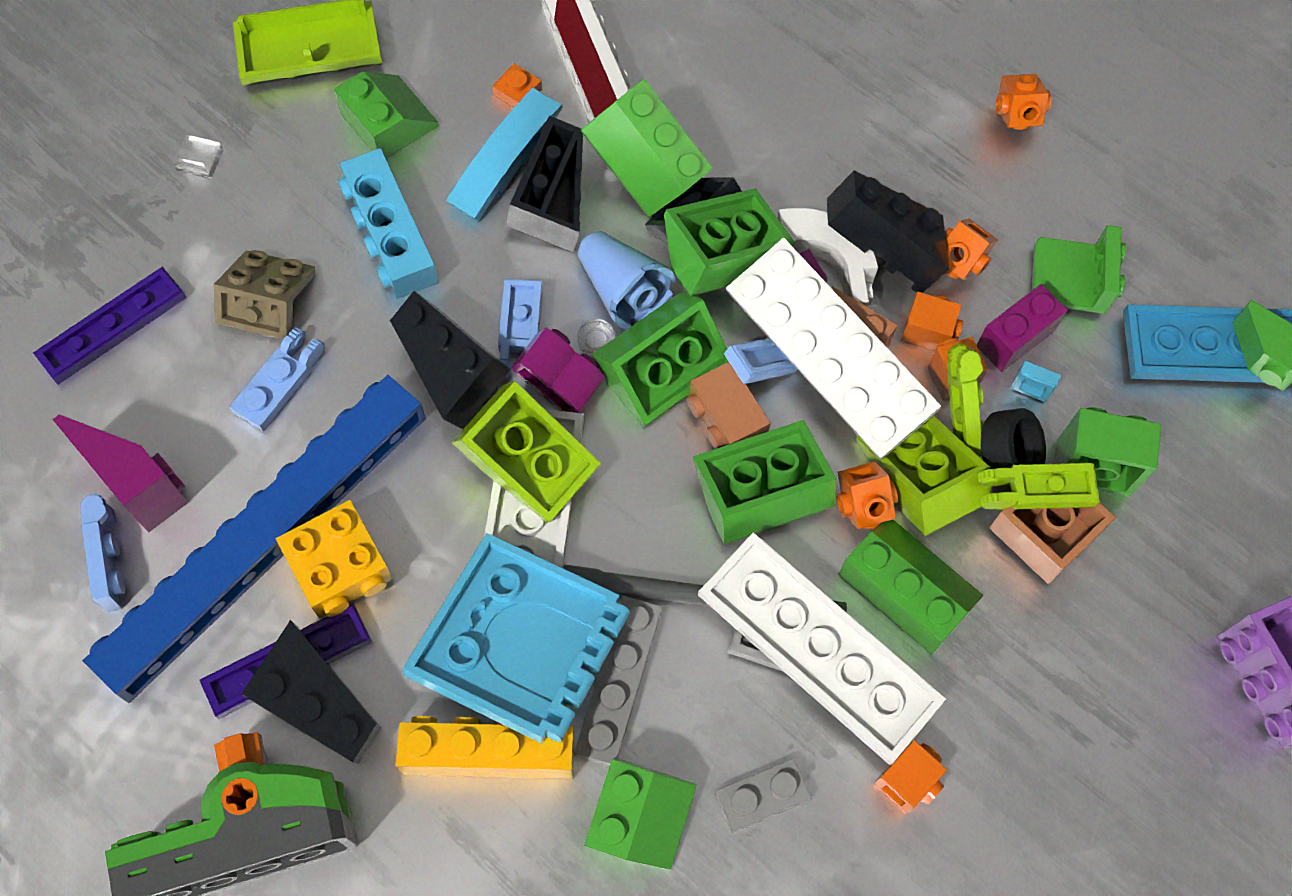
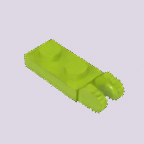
M956 343L951 348L949 347V351H947V357L949 358L947 360V377L952 431L976 455L981 457V432L984 423L980 419L979 405L983 404V392L976 379L983 371L982 363H980L982 359L976 350L969 349V346L963 343Z
M1092 463L1013 465L1011 468L987 469L978 473L980 485L1001 486L1011 483L1012 492L990 493L981 497L982 508L987 510H1002L1014 507V509L1096 507L1100 503L1095 469Z

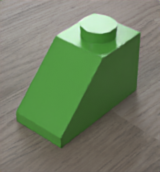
M1250 300L1232 322L1247 368L1250 372L1259 376L1264 383L1284 391L1292 383V324L1255 301Z

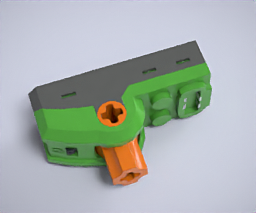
M258 732L239 733L225 737L223 741L214 744L219 773L207 785L202 797V822L193 824V820L175 822L165 827L166 833L161 834L157 831H147L118 840L117 843L111 845L110 850L105 851L112 896H203L349 851L357 847L344 784L334 780V775L331 772L286 764L267 765L262 736Z

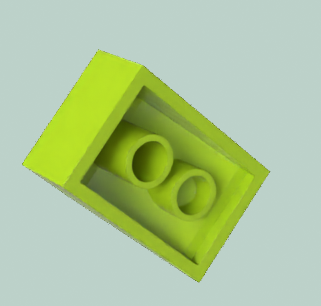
M516 381L504 384L451 442L481 471L547 523L551 522L601 464Z
M934 415L882 460L871 451L859 436H856L857 443L869 462L875 461L894 483L898 495L897 505L903 514L925 536L982 507L981 497L992 493L991 486L980 485L978 481V473L990 469V466Z

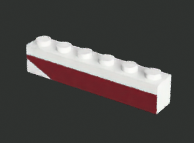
M541 0L543 14L589 123L630 89L627 72L624 68L619 69L616 47L613 41L608 42L605 37L607 34L605 22L601 14L596 16L594 0Z

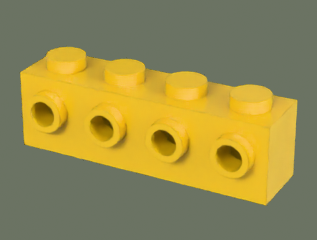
M414 716L411 722H399L396 767L403 775L573 779L574 729L573 726H569L561 742L545 737L541 744L499 722L497 724H480V719L457 717L454 719V723H437V718Z

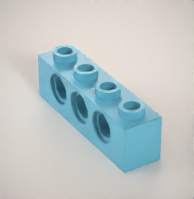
M381 148L339 163L343 178L338 179L339 186L345 200L352 198L355 207L350 208L358 229L366 228L369 236L363 237L370 257L375 258L378 256L382 264L376 267L384 288L391 286L396 298L399 299L412 294L413 291L417 292L438 284L434 263ZM383 223H390L386 226H380ZM396 252H404L402 255L393 256Z

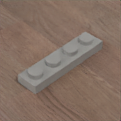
M627 596L622 597L621 604L630 610V614L616 638L610 637L614 644L600 668L574 751V756L606 766H610L612 758H618L662 612L661 606Z

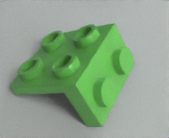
M1106 225L1096 244L1046 237L1038 238L1034 245L1032 290L1042 284L1067 309L1106 314L1116 297L1122 296L1125 288V275L1120 274L1121 265L1126 254V243L1121 242L1122 227Z

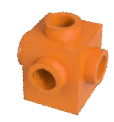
M1037 74L1001 76L999 93L996 96V111L998 115L1002 116L1007 127L1024 130L1030 126H1043L1045 112H1048L1051 107V94L1049 90H1046Z
M970 218L959 221L954 229L948 228L945 231L949 270L945 274L951 278L958 279L960 277L963 280L974 274L979 276L991 262L992 258L988 254L998 242V239Z
M875 461L837 472L841 494L836 496V500L843 518L848 517L857 529H873L883 522L896 519L894 503L898 502V495L895 485L890 480L889 475Z

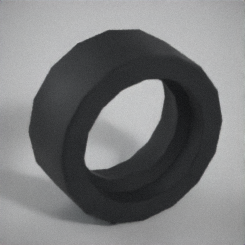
M1026 408L1002 410L991 413L985 420L981 432L980 447L982 459L990 466V469L1011 468L1013 465L1045 464V435L1040 421L1032 411Z

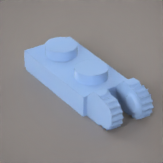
M504 279L498 348L500 361L510 369V352L522 353L539 332L543 288L541 280ZM511 370L504 379H509V374L511 373Z
M298 327L292 329L282 340L280 349L274 351L229 406L232 413L259 430L265 431L311 374L310 370L322 355L325 344L318 339L311 340L308 346L301 352L299 361L292 357L302 343H304L306 332Z
M96 493L94 495L90 494L82 499L83 501L80 503L82 511L80 513L91 597L105 611L111 612L122 609L120 594L125 593L124 578L119 569L116 570L114 557L120 555L118 540L112 532L117 526V520L114 516V509L105 503L106 500Z

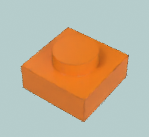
M513 63L492 86L493 95L510 106L515 107L532 87L540 92L542 90V80Z

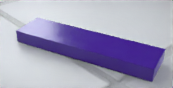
M162 266L34 351L33 354L52 379L59 385L187 297Z
M354 603L336 616L325 617L301 629L329 664L372 643L371 637ZM275 642L199 680L217 719H221L253 703V701L241 694Z

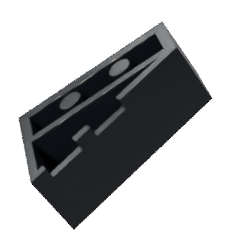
M549 116L510 202L506 226L574 253L580 234L579 216L583 134L580 131L581 128Z
M855 170L827 197L828 225L862 252L866 253L870 249L885 260L886 263L883 268L892 275L897 270L914 283L911 289L916 293L917 291L923 293L949 270L943 215L934 208H928L910 199L906 194L898 193L882 185L875 178L867 177Z
M416 291L412 292L390 319L442 419L463 429L511 369L438 307Z
M292 620L289 621L241 694L356 764L360 762L381 728Z

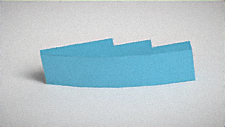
M532 87L487 139L452 189L446 201L475 220L480 221L497 192L504 193L520 165L526 168L548 117L557 118L563 106Z

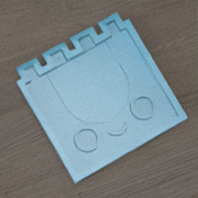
M486 533L402 669L403 676L541 744L545 737L561 742L576 715L573 710L564 706L563 703L573 708L581 706L595 679L593 674L582 668L596 673L599 672L614 644L611 638L601 633L616 638L628 618L630 610L618 603V594Z

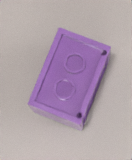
M1292 596L1248 615L1217 636L1223 657L1234 666L1242 680L1245 694L1251 701L1256 703L1265 719L1264 723L1268 733L1279 742L1282 749L1292 745Z

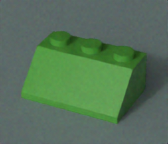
M645 79L634 85L580 130L648 217L683 194L713 169Z
M756 188L666 209L664 213L671 269L690 297L727 287L782 238H785L792 247L795 245V241Z
M682 292L591 354L593 359L599 364V370L605 376L604 379L607 385L644 426L689 395L691 380L729 362L724 355L727 347L703 299L695 296L690 297L689 294Z
M804 420L693 456L709 514L724 544L750 536L753 532L756 534L835 507L837 478Z
M895 520L883 522L873 529L845 559L838 575L931 655L984 596Z

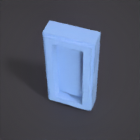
M769 338L730 345L724 353L743 384L793 374L798 370Z

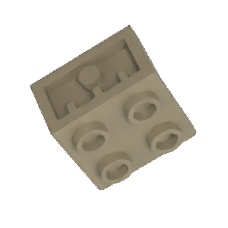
M245 251L214 283L215 323L283 340L293 329V300L314 277L315 266L303 264L297 259H282L270 256L263 251Z

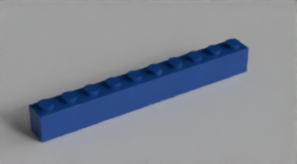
M389 375L380 382L371 384L364 392L363 398L354 407L342 411L336 418L334 425L324 435H318L312 439L307 445L306 451L294 463L290 462L283 466L278 472L276 480L265 490H260L252 495L245 509L235 518H230L222 523L214 538L204 547H199L191 552L185 561V565L173 576H168L161 580L155 587L154 594L142 605L135 606L129 610L123 617L122 624L110 635L103 636L97 640L90 648V654L82 661L117 696L127 703H131L284 556L275 538L333 509L426 420L422 404Z

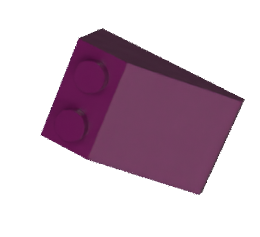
M60 414L52 419L122 505L148 533L188 503L179 492L185 485L159 453L150 457L139 444Z

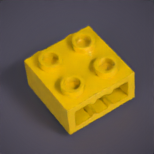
M351 500L275 538L305 597L319 619L324 616L333 617L342 613L349 607L350 602L363 595L370 597L379 593L386 587L387 582L393 580Z

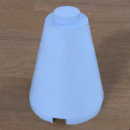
M602 231L588 234L581 241L578 249V258L612 320L620 328L627 330L632 326L631 324L637 323L672 298L673 292L669 288L671 281L675 283V275L664 264Z

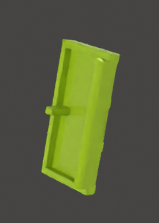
M329 1L237 15V20L233 22L239 77L242 85L382 63L372 1Z

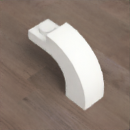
M809 208L779 209L777 218L795 241L793 248L798 253L810 249L816 260L825 263L836 272L841 280L845 294L865 306L872 305V284L878 270L873 251L869 249L866 253L862 252L828 225L827 212Z

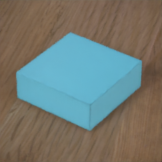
M1024 360L1010 388L1042 402H1047L1057 387L1061 375Z

